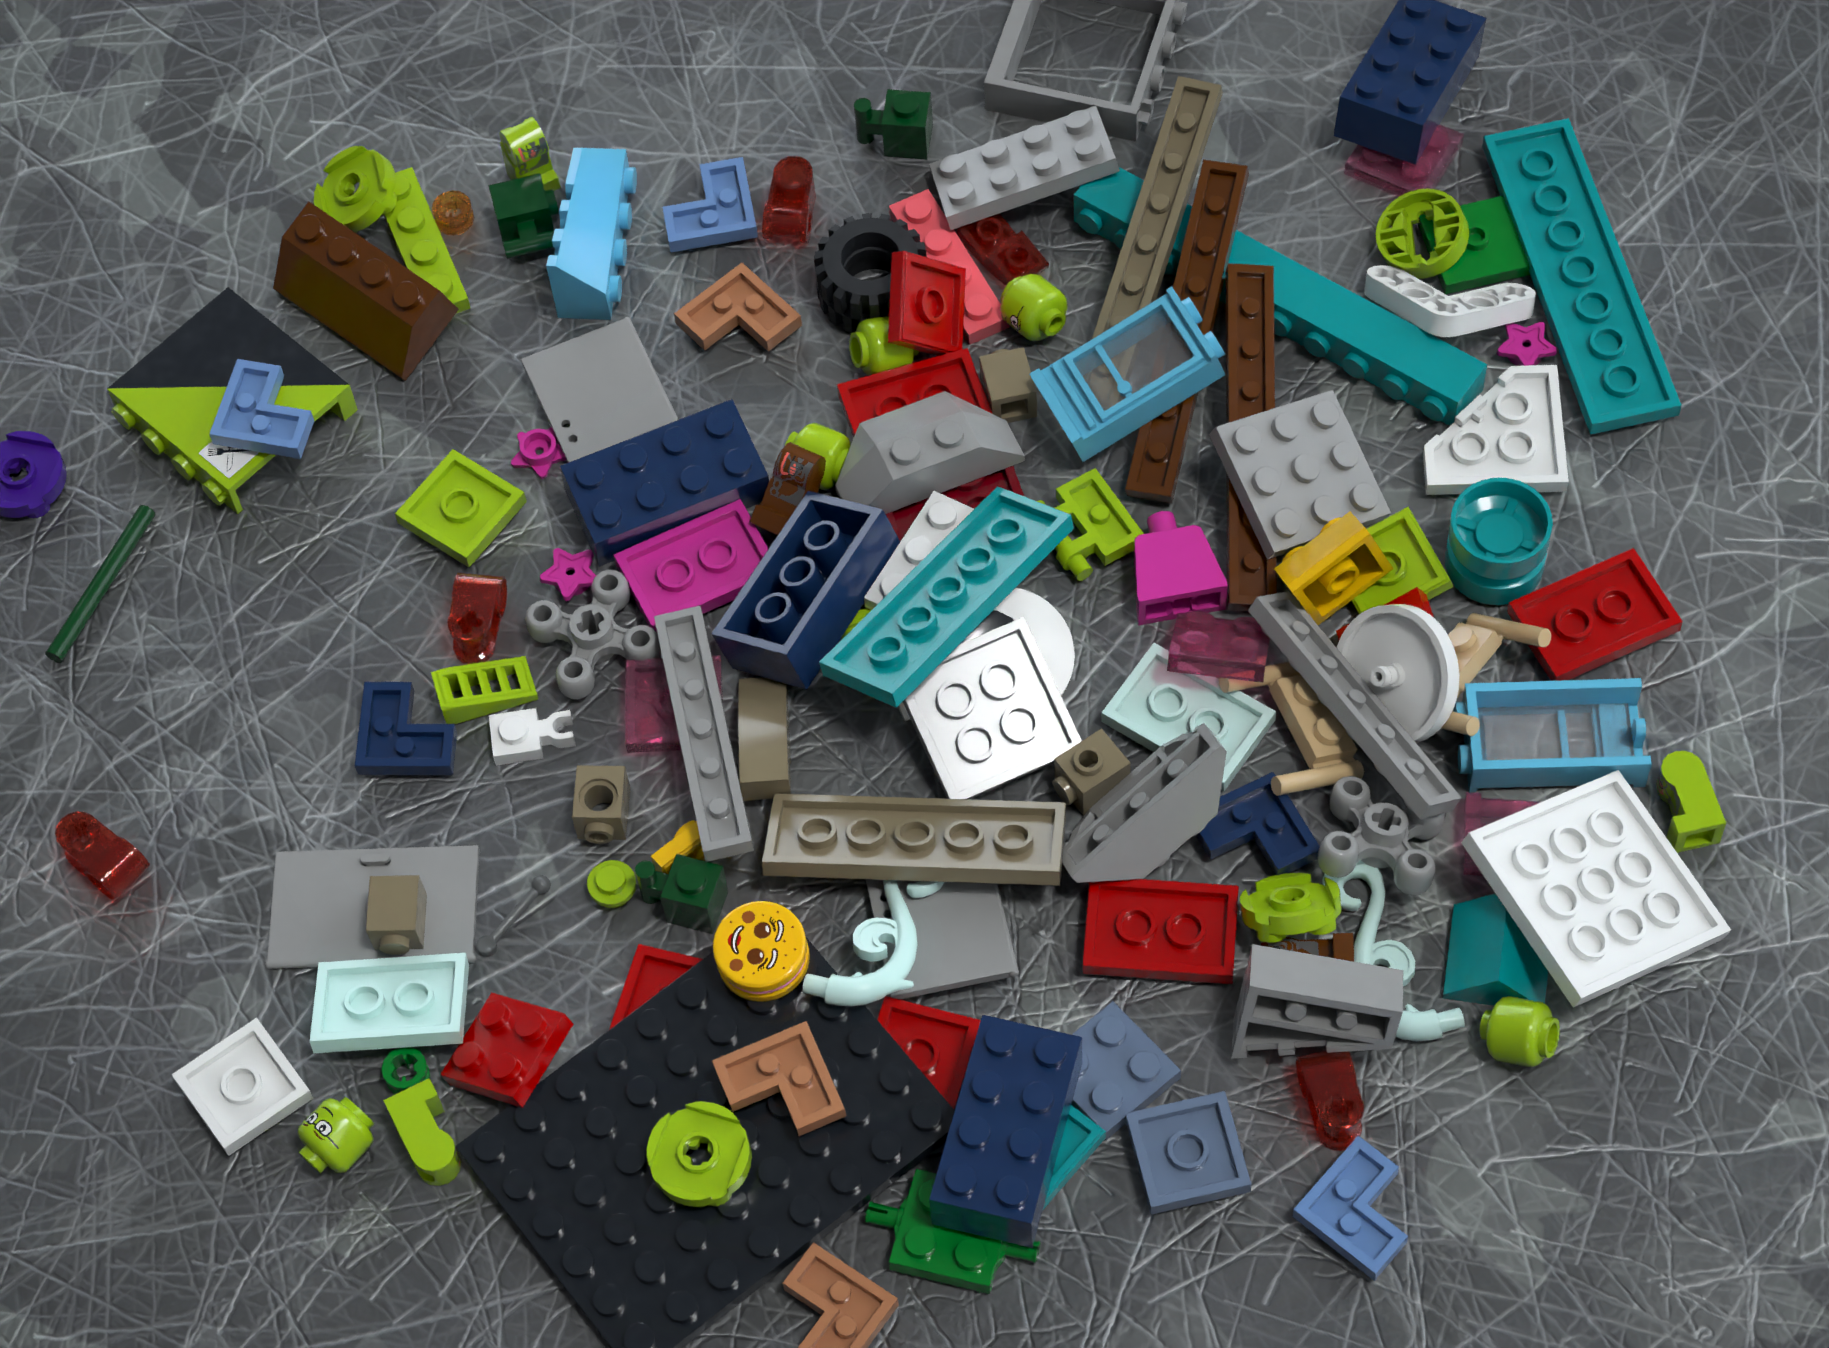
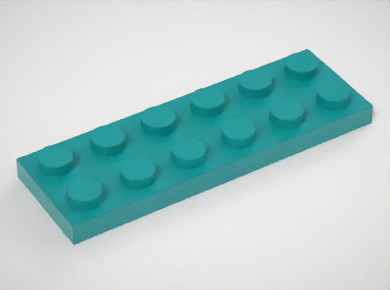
M997 486L819 661L823 676L897 708L1074 529L1071 514Z

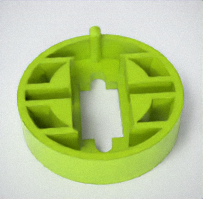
M1417 189L1399 196L1383 211L1376 227V243L1388 266L1402 269L1418 279L1436 276L1452 267L1464 253L1469 240L1468 222L1459 204L1449 194L1436 189ZM1422 214H1426L1427 220H1433L1436 244L1434 248L1436 251L1430 252V258L1427 261L1421 254L1416 255L1413 224L1419 223V216Z

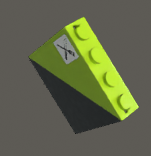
M227 287L109 386L107 390L114 404L111 412L123 427L128 430L132 427L137 429L141 433V437L146 445L157 455H160L162 452L168 455L175 469L185 479L190 480L194 477L202 484L203 491L215 504L220 506L225 503L234 512L239 514L243 509L235 490L276 455L212 443L209 433L237 359L281 366L284 379L274 405L310 410L314 422L329 409L344 421L358 409L351 387L346 381Z

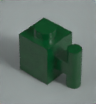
M887 89L884 110H873L871 102L867 98H859L854 102L856 134L859 143L870 144L874 140V134L882 135L884 157L928 160L933 128L931 92Z
M540 173L488 185L507 259L555 248L552 244L555 229L551 216L559 215L554 190H544Z
M676 854L669 874L655 871V867L650 861H641L636 865L635 873L643 901L647 904H654L661 899L667 923L709 934L714 933L728 894L722 865Z

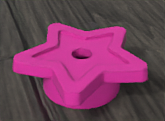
M1538 322L1528 327L1515 323L1506 324L1505 330L1508 340L1497 350L1498 356L1508 357L1510 362L1516 366L1537 365L1543 357L1555 356L1557 354L1556 347L1544 338V322ZM1528 342L1530 346L1524 347L1522 343Z
M551 427L547 430L533 429L527 433L519 432L517 434L520 451L511 460V465L514 468H532L541 479L547 477L552 464L566 460L560 445L556 443L557 438ZM542 449L544 451L542 454H536L537 450Z
M555 548L553 551L554 565L540 575V582L554 585L565 601H569L573 596L582 594L588 587L592 586L593 579L596 576L590 569L594 557L593 552L588 549L572 555L560 548ZM568 570L575 571L573 575L566 574Z

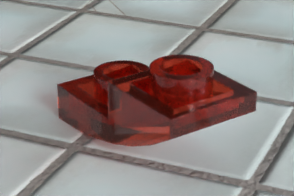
M1000 213L957 228L956 234L964 246L1005 286L1014 278L1028 274H1040L1049 267L1047 260L1025 233L1020 231L1016 234Z

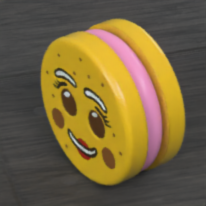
M755 901L735 908L723 918L714 935L713 954L723 982L732 992L747 1000L761 1002L781 998L793 991L807 972L810 953L802 924L789 909L777 903Z

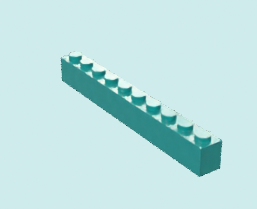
M1119 167V172L1082 184L1074 193V222L1078 223L1086 232L1098 234L1115 243L1121 250L1144 180ZM1189 204L1186 206L1164 274H1172L1176 277L1192 206ZM1236 230L1228 263L1274 266L1275 335L1286 336L1304 346L1312 355L1330 360L1343 367L1352 377L1365 379L1381 388L1389 397L1403 400L1420 409L1431 420L1442 421L1449 426L1455 422V417L1483 391L1487 370L1486 363ZM1226 279L1224 280L1220 301L1225 304Z

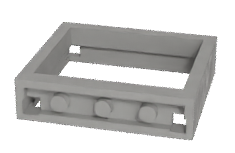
M1014 0L984 81L985 110L1047 123L1067 116L1074 111L1096 106L1108 136L1137 141L1141 126H1148L1150 124L1154 108V100L1151 99L1153 91H1161L1165 76V66H1162L1164 58H1172L1176 44V33L1173 31L1175 25L1182 26L1187 11V3L1181 2V0H1090L1161 15L1133 100L1129 106L1015 82L1014 78L1042 0Z

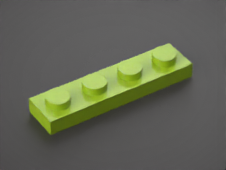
M410 167L396 172L393 192L397 195V202L393 210L384 215L405 267L440 290L459 309L457 313L470 309L467 294L413 168Z

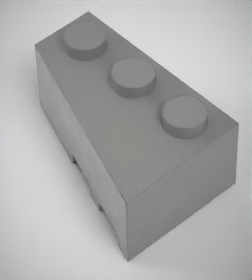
M1252 944L1234 1015L1231 1059L1247 1058V1051L1278 1049L1279 1056L1295 1055V1048L1326 1046L1327 1053L1392 1049L1403 1013V970Z

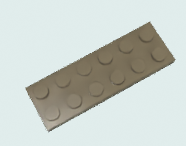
M774 793L762 858L763 876L1060 886L1066 824V802Z

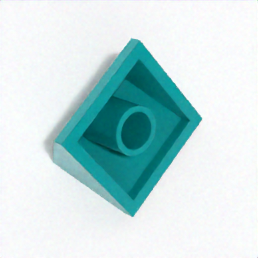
M1496 893L1454 904L1442 999L1494 1006L1502 997L1512 996L1545 1003L1548 970Z

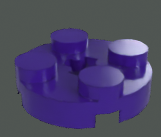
M15 431L6 434L7 440L0 442V516L9 518L25 516L30 518L42 517L48 513L51 503L58 498L64 488L67 476L64 460L54 444L42 434L31 431ZM21 468H26L28 475L25 478L13 481L9 477L11 473L16 474L20 472Z

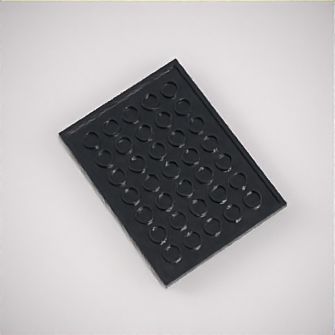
M806 937L810 958L805 976L813 974L830 978L832 974L838 975ZM712 952L538 1083L523 1108L510 1104L457 1144L456 1148L611 1348H683L805 1253L813 1242L815 1244L946 1142L955 1110L865 1005L852 1007L837 1006L825 1003V998L805 994L802 991L805 976L793 991L781 998L761 1002L747 1000L736 995L723 982ZM807 1021L847 1116L799 1136L781 1092L733 1112L712 1060ZM711 1102L727 1108L740 1121L749 1139L752 1151L749 1173L740 1188L732 1193L731 1198L719 1206L693 1207L673 1201L655 1184L649 1167L647 1144L653 1128L666 1114L670 1113V1115H673L678 1110L685 1109V1105L689 1103ZM700 1143L697 1150L688 1149L686 1155L692 1159V1165H701L702 1162L710 1160L712 1155L707 1150L708 1144Z

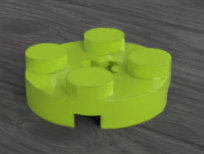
M363 146L349 147L334 156L323 170L328 173L323 187L317 183L314 191V205L355 233L373 224L381 215L390 213L397 202V195L393 192L395 188V171L391 162L374 149L367 150ZM360 183L357 191L353 194L355 191L354 185Z
M1286 873L1263 878L1255 882L1256 892L1248 896L1245 889L1241 893L1242 920L1246 926L1257 931L1258 940L1267 943L1282 941L1287 935L1307 932L1313 935L1329 934L1336 929V918L1342 911L1339 886L1336 882L1324 877L1325 886L1319 883H1312L1311 874Z
M703 1101L686 1104L685 1109L678 1110L673 1115L668 1113L662 1117L650 1134L647 1144V1159L652 1177L659 1189L677 1203L693 1207L722 1205L731 1198L732 1193L740 1188L749 1173L752 1151L747 1133L733 1112L721 1105ZM700 1143L708 1144L707 1150L712 1155L710 1160L702 1162L701 1165H692V1159L686 1155L688 1149L697 1150Z

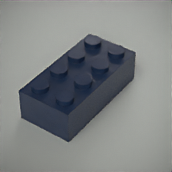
M1399 0L1340 95L1333 136L1416 165L1479 58L1486 17L1436 0Z
M733 399L560 466L564 490L599 567L615 561L614 554L736 500L741 499L746 509L760 504L769 483L767 471Z
M807 491L711 633L732 669L808 689L821 669L819 661L837 645L864 604L865 595L900 543L883 509Z
M982 1015L929 1198L931 1223L933 1225L1033 1248L1082 1067V1037Z

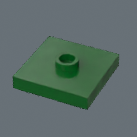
M1503 196L1459 205L1468 222L1469 240L1460 259L1448 270L1437 275L1444 294L1530 275L1528 260ZM1422 214L1419 216V223L1417 225L1430 255V252L1436 251L1434 248L1436 247L1433 220H1427L1426 214Z

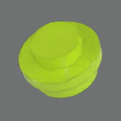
M608 860L598 864L592 869L587 879V888L591 898L597 904L607 908H618L625 905L634 895L637 886L636 877L631 867L618 860Z

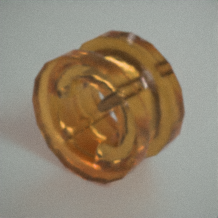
M454 190L446 191L438 195L433 201V216L435 217L438 229L442 233L453 236L468 231L473 225L474 213L471 201L466 194ZM453 209L454 213H457V209L461 211L457 216L453 217L452 213H450L449 217H446V212Z

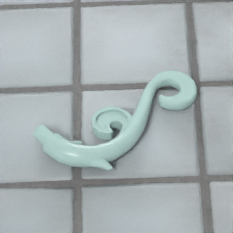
M1360 860L1354 870L1345 877L1336 878L1324 874L1322 885L1325 886L1324 877L1338 884L1341 906L1344 911L1355 912L1361 907L1360 899L1352 898L1345 893L1343 887L1347 881L1362 879L1370 886L1372 893L1369 905L1354 942V962L1376 966L1381 964L1388 968L1403 970V986H1406L1415 974V959L1412 952L1403 943L1394 940L1375 943L1385 901L1384 881L1379 869L1366 865ZM1407 1004L1405 1006L1406 1010H1403L1396 1037L1416 1042L1440 1039L1443 1032L1465 1027L1462 1011L1460 1008L1436 1013L1435 1009L1418 1011L1411 1004Z
M883 880L884 892L893 920L879 917L867 919L858 925L853 933V950L860 959L874 962L887 958V945L883 943L889 942L895 946L890 960L882 968L866 975L857 972L850 977L832 974L830 978L807 974L803 982V993L823 997L827 1004L852 1007L875 1002L886 995L910 989L914 986L913 981L905 979L915 962L918 946L917 932L908 907L899 890L897 880ZM919 881L909 883L907 894L911 898H923L939 891L945 882Z

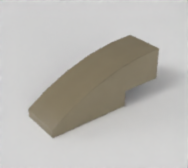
M764 677L739 679V777L743 801L773 799L774 793L791 794L787 684Z

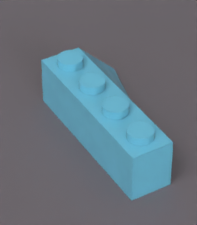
M573 148L565 183L567 200H561L559 208L560 229L554 230L552 239L555 255L548 256L546 265L558 318L611 320L613 303H620L622 279L621 276L617 275L618 266H625L627 260V242L622 237L623 230H630L632 223L631 203H627L628 194H635L637 186L636 168L629 167L626 149Z

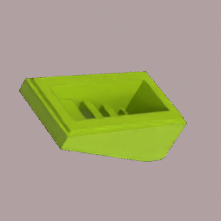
M526 656L447 667L431 672L446 724H458L539 700ZM517 674L520 688L511 690L507 676ZM498 679L501 691L492 693L489 681ZM480 684L482 694L473 695L471 687ZM462 691L463 697L453 698L452 692Z

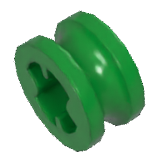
M397 1048L390 1052L383 1061V1078L386 1081L387 1087L394 1095L431 1077L425 1057L414 1048ZM414 1064L415 1077L407 1081L406 1077L403 1076L402 1081H398L399 1076L396 1070L402 1065H406L407 1069H410V1065Z

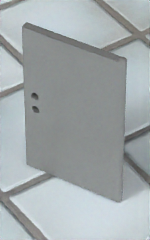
M629 317L521 359L526 374L568 463L678 420Z
M479 846L276 852L268 956L265 962L266 968H317L319 962L466 953L468 963H474L476 961L475 933ZM370 876H420L427 893L424 949H409V952L401 955L386 954L374 949L366 932Z
M865 879L873 918L879 917L893 920L888 902L881 901L882 899H887L883 880ZM897 880L899 890L916 927L918 946L915 962L905 979L913 981L914 986L910 989L890 994L891 998L904 999L1019 975L996 883L945 882L941 889L932 895L923 898H911L907 894V886L909 883L919 881ZM883 943L887 945L888 957L883 959L884 965L890 960L894 952L895 946L893 943Z

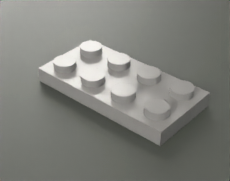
M1096 106L1074 111L1062 118L1042 125H1034L1022 132L999 140H991L982 146L959 154L946 156L942 160L929 164L950 230L1120 171Z

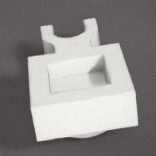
M536 708L489 715L492 751L496 766L543 759L542 746L553 745L557 748L576 746L573 731L565 733L556 732L561 726L573 725L570 710L555 712L543 720H539Z

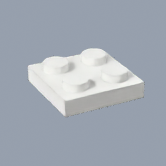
M257 1017L172 1074L177 1085L228 1156L313 1099L308 1087Z

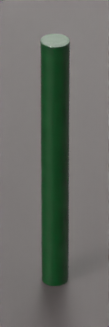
M145 505L138 507L45 652L48 658L57 663H62L154 519L156 513L151 508Z

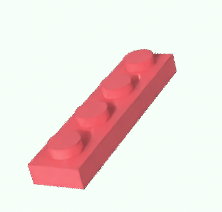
M929 189L889 205V214L893 222L901 219L908 223V230L915 229L918 232L920 242H924L928 258L966 268L963 336L968 344L971 345L1010 328L1002 318L999 300L955 230H950L945 214Z

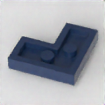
M364 682L355 758L357 774L453 775L457 741L455 724H411L415 692L412 682Z
M1274 772L1220 796L1218 814L1196 835L1210 860L1254 839L1275 875L1290 873L1317 860L1320 846L1288 794L1277 796L1273 793L1271 779L1276 776Z

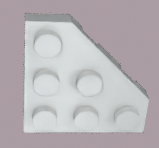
M1557 365L1510 366L1498 377V382L1483 396L1481 394L1477 396L1455 417V422L1440 436L1436 434L1426 443L1423 451L1426 495L1461 494L1472 484L1490 478L1518 480L1531 486L1537 492H1567L1569 480Z

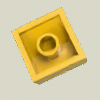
M1349 511L1342 518L1339 517L1329 521L1321 529L1320 534L1306 545L1296 547L1288 552L1283 558L1282 563L1275 567L1274 570L1316 624L1320 625L1393 570V567L1368 530Z

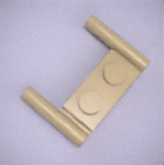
M1476 613L1469 615L1466 624L1459 622L1448 634L1454 646L1459 666L1457 698L1464 691L1465 683H1470L1500 647L1503 639L1546 647L1551 641L1550 630ZM1452 711L1441 729L1474 736L1479 730L1480 722L1477 717Z
M1289 662L1220 675L1219 686L1224 693L1265 685L1269 686V691L1309 767V770L1272 777L1271 788L1275 795L1279 796L1334 785L1339 779L1347 776L1362 779L1364 774L1363 766L1360 761L1353 758L1357 751L1353 740L1348 736L1345 728L1327 706L1321 703L1315 691Z

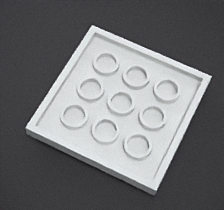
M1619 770L1471 831L1461 842L1573 1008L1719 942L1731 931L1728 924Z

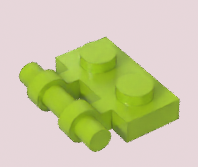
M1096 468L1056 488V499L1060 505L1055 507V509L1071 514L1072 522L1082 534V536L1073 541L1067 535L1055 547L1057 551L1056 559L1063 569L1071 570L1076 579L1081 581L1088 578L1093 572L1092 567L1086 560L1087 556L1096 553L1106 566L1134 551V538L1144 533ZM1043 500L1037 501V502H1040V503H1042V504H1045V502H1044Z

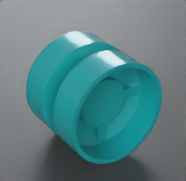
M1509 478L1485 479L1466 488L1456 499L1452 508L1445 552V569L1456 589L1474 601L1489 605H1505L1531 593L1538 586L1544 572L1553 526L1552 513L1546 500L1531 486Z

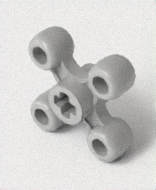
M605 570L595 576L591 587L593 595L592 604L579 607L573 614L562 612L555 603L547 600L533 603L526 611L525 622L528 633L535 641L550 643L558 639L568 642L573 647L571 655L561 661L556 670L559 690L570 699H582L592 692L595 684L594 665L606 662L614 654L625 657L631 665L637 668L651 667L657 663L661 656L658 634L653 628L647 625H638L631 629H624L614 622L615 614L627 605L630 598L627 579L621 572L616 570Z
M1354 776L1339 779L1335 783L1330 795V810L1339 820L1352 822L1356 830L1351 834L1344 831H1334L1323 838L1318 851V865L1321 870L1331 877L1341 878L1349 875L1361 860L1366 865L1374 868L1391 867L1394 872L1395 885L1401 892L1407 895L1416 896L1426 892L1430 888L1435 875V862L1426 851L1412 849L1408 840L1412 837L1428 840L1437 836L1444 824L1446 813L1419 819L1408 807L1402 810L1390 803L1380 802L1373 804L1370 799V789L1362 779Z

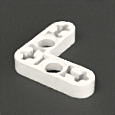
M1385 265L1373 266L1367 270L1364 288L1365 295L1371 300L1424 331L1440 337H1456L1529 319L1533 315L1536 297L1535 290L1518 283H1502L1447 296L1404 270Z

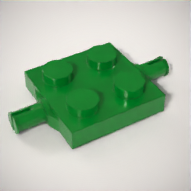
M916 1169L909 1195L903 1201L900 1208L874 1203L873 1201H870L868 1205L869 1209H867L865 1218L866 1223L877 1224L895 1230L896 1239L889 1259V1269L892 1271L990 1294L996 1271L1004 1262L1006 1256L1031 1261L1035 1264L1038 1259L1041 1241H1034L1033 1248L933 1225L931 1223L929 1198L936 1173Z

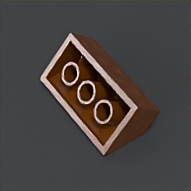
M311 202L306 204L282 236L273 289L404 381L407 380L459 310L440 290Z

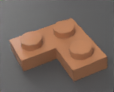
M740 263L674 313L676 324L704 350L740 325L767 351H770L802 326L801 315L743 263Z
M807 1021L712 1060L733 1112L781 1092L799 1136L847 1116Z
M814 1242L783 1282L786 1292L822 1315L798 1348H868L899 1306L897 1297Z

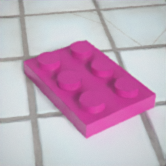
M741 499L614 554L618 570L627 579L630 592L648 626L653 628L656 633L654 616L701 606L702 614L733 601L768 551V547L757 527L750 522L751 517Z

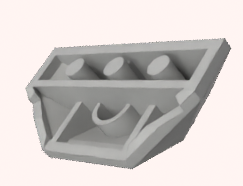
M944 391L859 423L835 487L840 499L880 508L887 514L929 498L933 491L942 493L1025 461V455L1006 420Z
M1205 723L1197 726L1193 732L1182 734L1161 745L1087 811L1072 831L1069 842L1064 843L1062 863L1077 883L1144 879L1155 868L1165 864L1172 853L1192 836L1200 833L1207 823L1218 814L1227 751Z

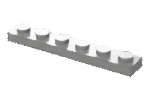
M1291 592L1256 597L1248 611L1259 623L1262 631L1273 640L1287 657L1290 665L1306 680L1317 694L1321 703L1327 706L1345 728L1348 736L1362 748L1374 763L1377 771L1390 782L1403 798L1405 805L1419 819L1453 811L1461 800V796Z
M701 606L654 616L705 861L709 862L754 851Z

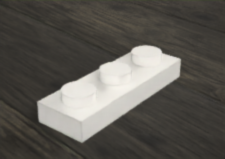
M933 491L865 595V608L872 610L974 509Z

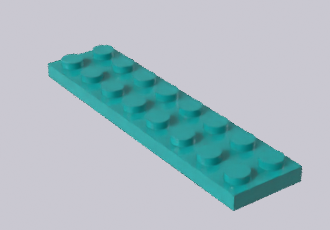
M1569 118L1483 136L1482 148L1500 196H1503L1525 252L1530 266L1529 273L1590 435L1679 416L1682 406Z

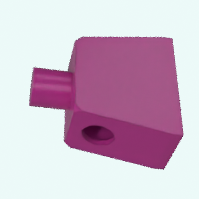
M1159 511L1150 515L1147 519L1150 533L1141 534L1134 538L1138 626L1226 610L1227 581L1201 527L1191 525L1177 528L1175 516L1170 511Z

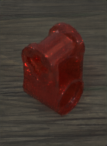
M788 156L776 164L773 170L769 197L763 212V239L771 240L773 236L799 238L800 243H809L812 232L816 190L813 168L805 158Z
M457 573L455 576L452 604L447 623L448 631L451 637L454 638V653L457 659L464 664L486 662L494 654L501 618L506 609V577Z
M80 811L69 813L57 824L55 831L56 840L64 850L67 861L72 867L88 878L100 892L113 901H117L150 867L148 860L136 847L126 839L117 836L89 813Z
M1327 1050L1297 1056L1295 1062L1302 1095L1308 1103L1317 1137L1329 1149L1335 1151L1346 1150L1357 1136L1361 1137V1120L1364 1115V1104L1357 1085L1355 1068L1350 1052L1327 1053Z

